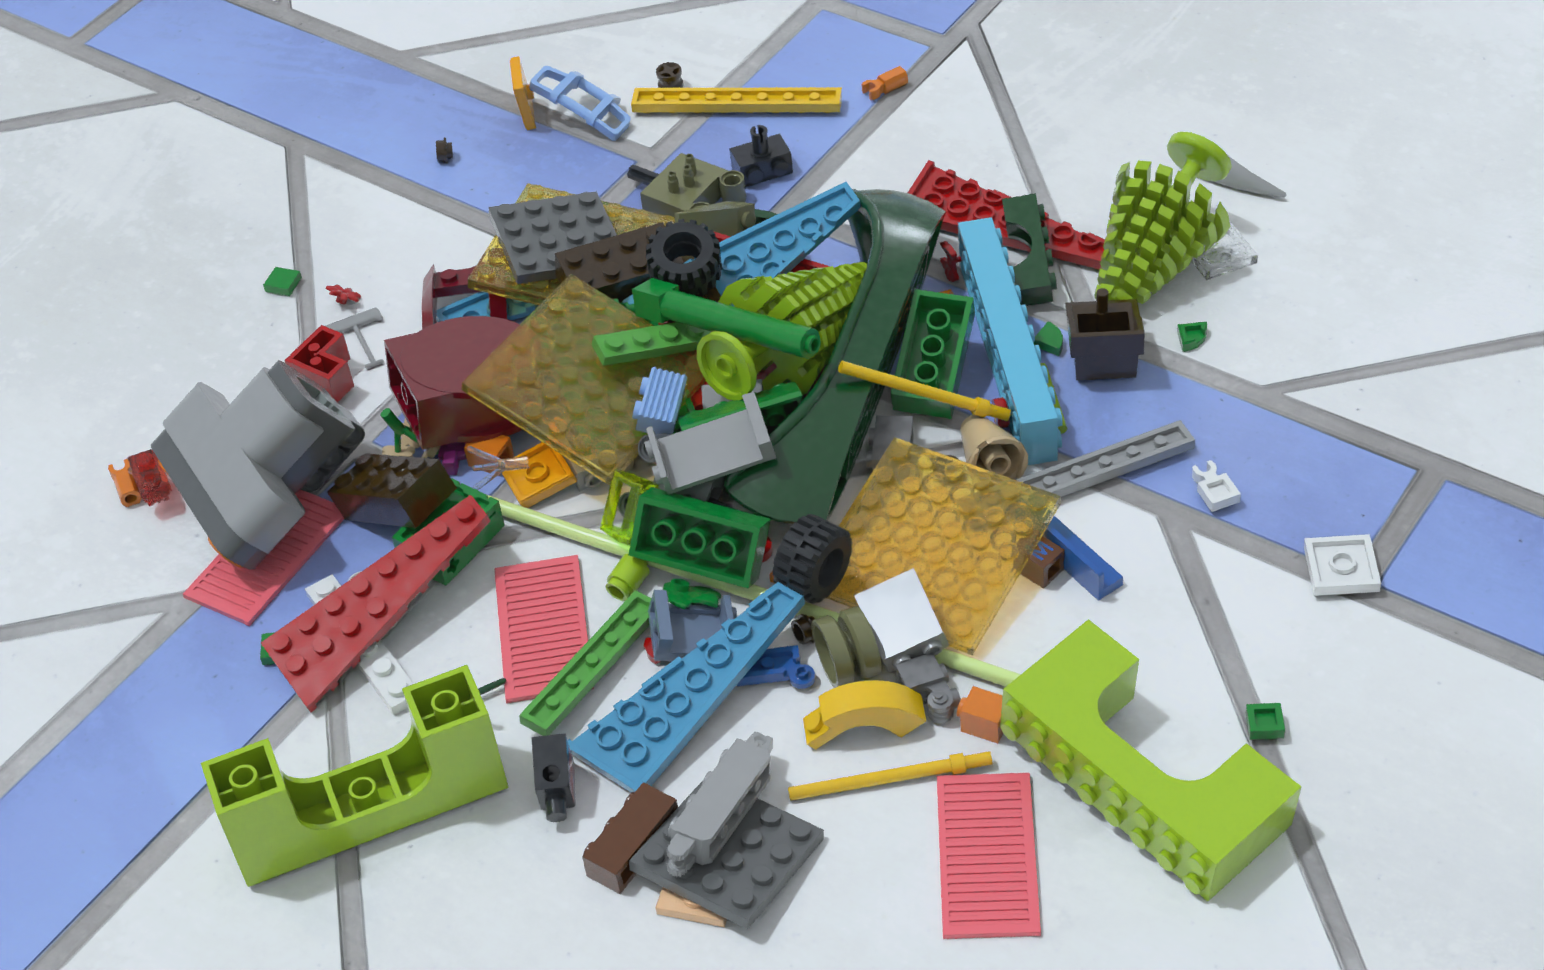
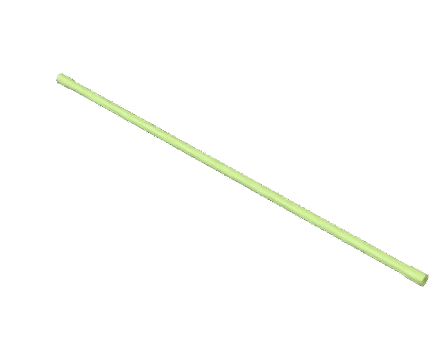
M488 495L489 498L492 497L499 501L502 516L622 557L624 554H629V542ZM647 561L651 567L752 601L768 590L754 584L747 589ZM805 602V605L796 614V616L806 614L809 617L813 616L815 619L829 615L837 622L839 617L837 612ZM944 648L942 652L935 656L938 664L943 663L946 667L1005 687L1021 675Z

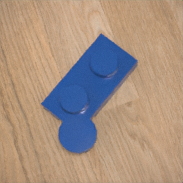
M798 645L769 648L740 680L737 687L789 680L795 688L805 689L815 682V672L811 666L800 664Z

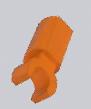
M898 66L879 75L875 80L864 81L861 84L862 93L864 94L869 91V99L875 100L881 96V93L887 94L908 83V75L901 66Z
M125 459L123 469L115 470L113 465L110 464L108 470L114 480L122 505L130 507L140 503L141 494L133 475L134 471L128 459Z

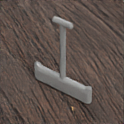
M375 307L326 325V327L342 334L354 330L371 362L365 365L367 370L384 363L383 359L377 361L374 359L359 330L360 327L376 321H383L378 308Z

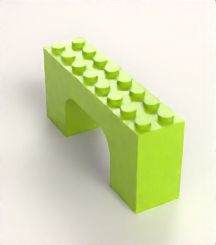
M1088 619L1003 689L1000 728L1009 740L1016 741L1025 748L1033 760L1041 762L1049 768L1058 781L1067 783L1073 788L1083 802L1093 805L1112 826L1119 827L1128 834L1137 847L1146 849L1152 854L1163 869L1172 871L1184 881L1185 886L1192 893L1199 894L1209 901L1292 825L1302 787L1247 743L1212 774L1202 779L1180 780L1160 770L1105 725V722L1134 699L1140 659Z
M468 665L402 688L411 717V728L406 737L390 749L310 778H294L286 775L279 767L269 738L200 763L217 817L247 887L509 788L489 713Z

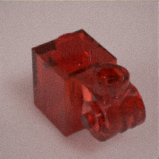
M150 449L127 457L140 491L141 499L149 507L155 505V503L170 500L169 495L172 489L167 473L159 465V459L153 450Z

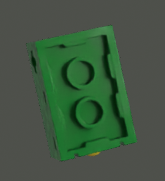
M453 478L451 479L457 489L417 528L401 527L392 536L394 548H396L471 495L488 515L490 522L467 547L463 546L450 559V565L444 572L440 570L432 578L445 586L505 526L498 500L492 497L489 498L488 495L463 483L460 484L459 481Z

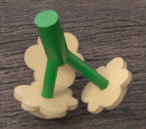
M390 408L384 409L380 416L394 431V446H384L382 448V455L413 457L415 449L421 446L406 418L404 420L405 423H402ZM440 446L425 449L422 458L429 457L432 459L439 453Z

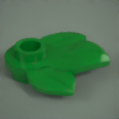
M672 579L671 582L663 585V590H667L668 602L682 609L690 607L692 603H701L717 608L718 599H721L722 596L718 591L708 587L690 586V583L683 579Z

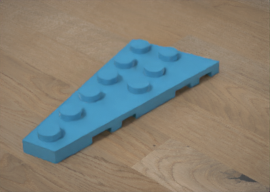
M847 182L839 184L719 242L722 270L720 280H716V288L722 296L726 286L743 278L771 276L773 279L777 275L790 272L861 208L860 200Z

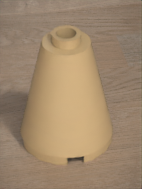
M971 415L962 422L960 433L968 474L980 489L989 490L1011 482L1016 477L1019 479L1024 475L1028 466V454L1018 439L987 417Z

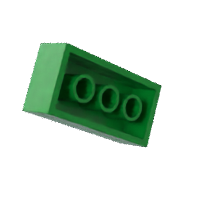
M915 289L895 376L958 394L975 317L974 298ZM894 388L891 389L890 395L893 410L952 419L955 407L953 405Z
M650 487L639 495L628 556L748 589L760 576L771 519L676 493L668 495L665 490Z

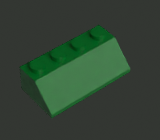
M795 381L787 384L780 383L771 389L758 393L754 392L768 434L774 431L803 401L801 391ZM743 399L728 402L721 401L709 408L689 411L685 415L677 417L680 430L684 431L746 410Z

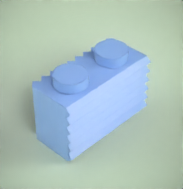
M653 367L649 378L643 377L639 395L644 397L642 401L636 400L632 415L633 419H637L636 430L647 433L646 428L652 426L655 434H673L687 382L685 374H675L673 371H663L661 368Z

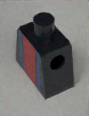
M566 733L531 737L535 792L541 810L546 811V819L550 822L564 821L567 818L566 808H573L576 805L574 760Z

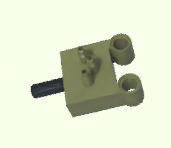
M680 153L660 174L636 165H631L627 173L629 179L647 185L640 193L643 214L665 223L672 221L674 224L675 213L715 204L720 198H722V202L735 201L745 203L746 201L744 175L741 172L735 170L728 171L696 159L692 154Z

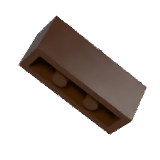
M643 782L635 792L628 795L624 806L617 815L611 817L606 822L604 830L594 842H590L585 848L582 859L586 876L621 894L636 876V873L630 871L629 860L678 808L677 799Z

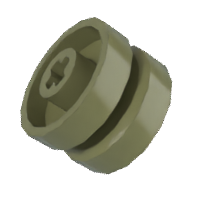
M859 606L841 610L838 622L829 615L812 621V635L824 672L834 688L853 683L855 672L862 679H868L881 674L882 666L879 649L870 624Z

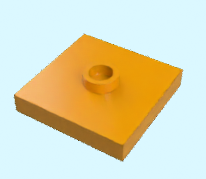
M520 57L510 58V68L515 98L525 129H535L532 99H535L534 92L529 89L530 84L527 83Z
M552 438L498 465L520 506L529 508L577 482Z

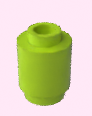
M624 554L607 577L608 583L605 588L608 593L620 601H626L635 590H638L649 575L650 570L647 566V561Z

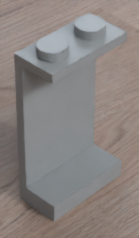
M754 391L742 395L746 410L660 439H657L652 426L647 427L649 440L645 441L644 444L650 460L654 458L657 465L652 467V471L657 485L663 483L669 495L775 459L776 455Z

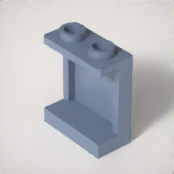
M654 590L648 609L654 661H673L677 657L682 659L697 648V642L703 638L707 640L722 629V623L728 619H735L737 617L736 607L731 605L730 595H723L721 603L717 608L708 605H691L686 609H682L668 603L667 590Z

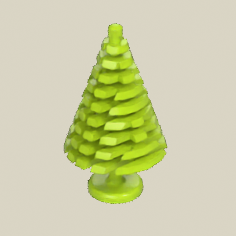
M1177 132L1173 134L1167 144L1168 155L1182 169L1177 172L1173 185V168L1159 164L1155 172V181L1151 180L1150 182L1151 161L1138 160L1134 168V178L1129 177L1130 161L1121 165L1115 180L1116 187L1112 196L1113 204L1111 203L1110 220L1108 219L1106 229L1107 235L1103 245L1104 252L1100 262L1102 269L1100 268L1098 273V284L1094 294L1095 299L1097 290L1105 288L1109 292L1108 300L1137 299V303L1144 304L1150 299V292H1152V295L1156 294L1162 289L1164 284L1169 283L1175 278L1177 273H1181L1190 265L1192 257L1197 259L1204 252V245L1206 252L1215 242H1218L1226 235L1231 227L1228 212L1222 203L1219 202L1215 215L1210 213L1212 192L1199 183L1195 191L1194 202L1192 200L1189 202L1190 189L1196 178L1216 182L1225 179L1232 168L1230 158L1216 143L1192 132Z
M857 262L839 265L835 268L830 266L788 272L787 274L777 275L773 279L771 276L743 278L726 286L718 302L727 305L733 304L738 308L814 328L819 332L821 346L812 358L805 359L742 340L739 341L727 332L713 331L702 337L697 345L698 365L707 383L716 393L728 400L743 399L742 395L751 393L755 388L757 375L775 363L777 368L762 381L764 390L771 389L777 384L786 383L790 380L791 382L795 381L802 395L807 394L830 359L866 271L867 263Z

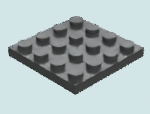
M597 191L489 207L490 221L517 284L556 279L555 253L617 235Z
M702 780V782L692 791L691 794H696V793L698 792V790H699V789L701 788V786H702L703 780ZM690 794L629 860L630 871L749 929L823 841L824 830L757 798L712 863L701 865L695 862L685 875H681V877L672 876L667 869V863L670 860L667 857V847L671 841V837L668 836V829L673 818L679 817L684 811L687 800L691 796Z

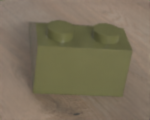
M724 201L675 213V223H678V219H684L685 222L696 220L697 225L702 223L707 225L708 231L713 230L714 232L732 237L755 225V204ZM681 256L684 262L694 259L693 256Z

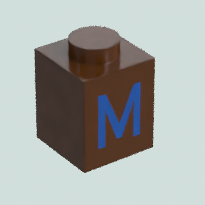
M1034 531L1026 539H1021L1014 547V571L1044 589L1064 570L1065 550Z

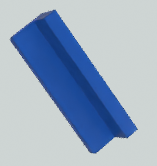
M1022 499L1016 502V527L1027 537L1036 531L1065 550L1064 570L1098 601L1123 586V576L1041 503L1031 508Z

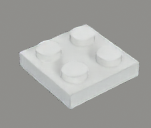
M1370 534L1304 539V551L1314 596L1380 592L1381 580Z

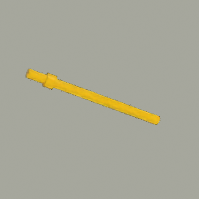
M841 361L838 367L839 373L970 410L973 415L985 418L990 416L1008 421L1011 415L1010 409L990 404L989 400L980 397L975 399L846 361Z
M990 751L965 756L963 753L949 755V759L788 787L790 801L949 772H952V775L966 773V769L993 765Z

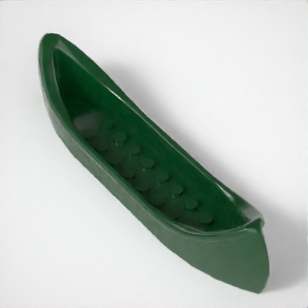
M852 189L860 200L861 208L848 221L855 239L860 262L867 263V268L830 359L818 381L798 407L769 434L776 458L725 475L724 490L746 509L759 516L788 524H794L799 518L807 514H815L827 521L830 519L851 476L885 389L884 385L839 373L838 367L841 361H846L883 373H891L903 342L915 289L922 290L946 213L945 210L932 202L909 193L894 190L871 189L859 191Z

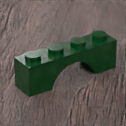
M1036 193L1004 198L1002 202L1008 238L1019 240L1031 249L1027 258L1013 267L1015 285H1019L1021 291L1020 304L1029 306L1053 302L1052 290L1057 289L1055 272L1049 273L1048 267L1053 266L1051 249L1045 250L1044 244L1050 243L1047 226L1041 227V221H1046L1044 205L1037 203Z

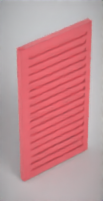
M300 489L296 496L305 509L304 516L255 569L249 570L244 567L234 566L219 554L186 589L183 597L250 626L339 526L344 517L334 502Z
M578 555L494 568L503 677L506 679L504 684L506 703L535 699L588 642Z
M1030 773L937 776L943 939L1041 936Z

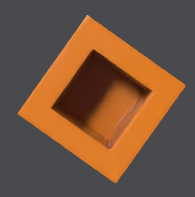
M505 435L486 441L466 443L464 447L469 467L497 476L501 474L498 465L514 457L511 439Z
M973 686L968 697H962L957 708L961 732L998 744L1004 734L1000 728L1002 695Z

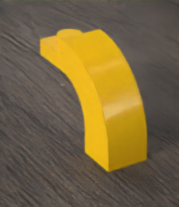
M879 680L858 681L833 688L818 696L820 707L803 718L806 743L815 750L842 732L854 727L878 726L902 738L926 722L921 694L907 686Z

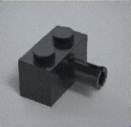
M757 125L758 134H756L755 126L750 129L752 142L729 148L732 170L739 171L744 175L745 187L793 173L791 151L780 133L768 137V130L763 125Z

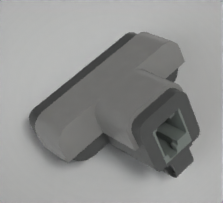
M278 360L271 369L263 367L231 404H229L223 394L202 382H198L163 421L162 424L165 429L150 446L159 459V465L169 475L207 534L208 541L214 550L234 566L252 570L262 562L304 516L305 509L296 496L297 492L300 489L306 492L318 490L361 444L365 437V431L353 414L339 405L322 386Z

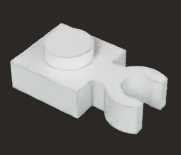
M1207 461V472L1200 471L1196 465L1192 467V478L1198 483L1197 492L1211 512L1240 503L1241 493L1226 473L1216 474L1217 467L1213 461Z

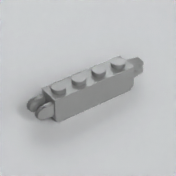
M755 731L746 741L737 738L729 750L725 749L722 752L718 765L712 772L709 771L705 775L701 788L696 794H691L684 811L679 817H674L670 823L668 836L671 837V841L667 847V857L670 859L667 863L669 874L681 877V875L687 873V870H690L695 862L701 865L713 862L770 781V753L773 749L772 737L764 736Z

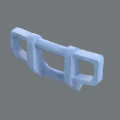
M544 66L530 81L529 89L545 97L554 104L559 103L586 120V124L594 127L612 141H616L629 127L630 116L618 106L621 98L615 94H608L584 79V75L577 71H571L567 74L550 66ZM549 77L560 83L554 90H551L539 82L543 78ZM579 87L601 102L590 111L566 95L572 89ZM608 112H611L622 122L616 129L601 121Z

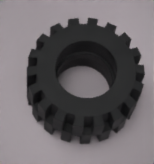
M678 219V223L667 222L665 228L660 226L656 229V235L651 234L649 244H646V259L650 279L654 278L679 285L680 292L694 296L697 294L704 296L708 293L707 288L713 289L716 286V280H720L722 270L720 244L713 230L708 231L707 225L703 223L697 225L696 220L685 222L684 219ZM680 256H693L696 258L685 264L672 262Z
M807 514L799 518L786 532L777 549L773 562V580L775 584L777 582L802 595L804 600L811 604L822 602L837 588L848 568L852 554V538L850 533L815 514Z

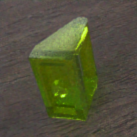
M614 469L600 530L618 542L630 545L639 495L650 487L658 489L659 485L656 482L634 474ZM623 483H625L631 489L620 528L614 526L613 523Z

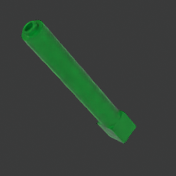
M651 278L632 289L635 315L640 318L661 324L672 320L710 332H727L738 340L805 359L812 358L821 346L819 332L814 328L680 292L679 285Z

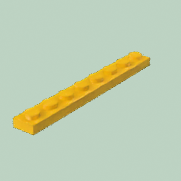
M842 87L634 88L631 108L632 112L832 113L840 112Z

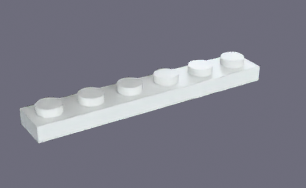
M332 574L305 588L309 600L315 605L341 585ZM382 640L378 643L374 642L360 656L361 661L357 666L391 713L396 715L408 708L402 688L414 683Z

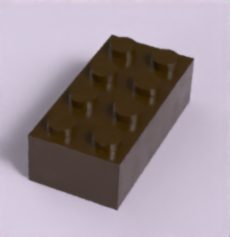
M657 223L555 253L556 278L571 308L612 299H618L619 304L623 303L624 299L633 294V288L649 280L646 244H649L651 234L656 235L657 228L660 226L665 228L664 223ZM681 256L672 261L678 264L684 263Z
M367 453L355 461V466L340 475L334 481L335 485L327 493L345 520L417 528L457 487L439 459Z

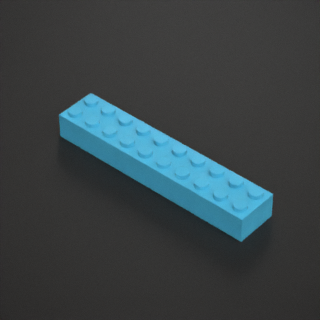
M992 217L959 222V256L962 260L959 262L968 295L974 298L975 318L1000 398H1005L1008 409L1011 410L1009 425L1011 434L1025 447L1028 454V465L1058 461V448L1062 447V437L1058 427L1062 426V415L1060 408L1054 407L1055 394L1053 387L1047 386V368L1045 365H1040V347L1033 344L1035 341L1033 326L1026 323L1028 322L1027 308L1025 304H1020L1019 285H1014L1015 274L1013 266L1007 265L1009 263L1006 247H1001L1000 228H995Z

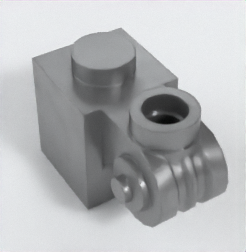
M933 652L895 664L896 683L907 686L921 694L923 704H928L929 719L939 724L950 721L954 715V710L958 708L961 698L955 687L951 689L948 687L949 676L943 663L938 664Z

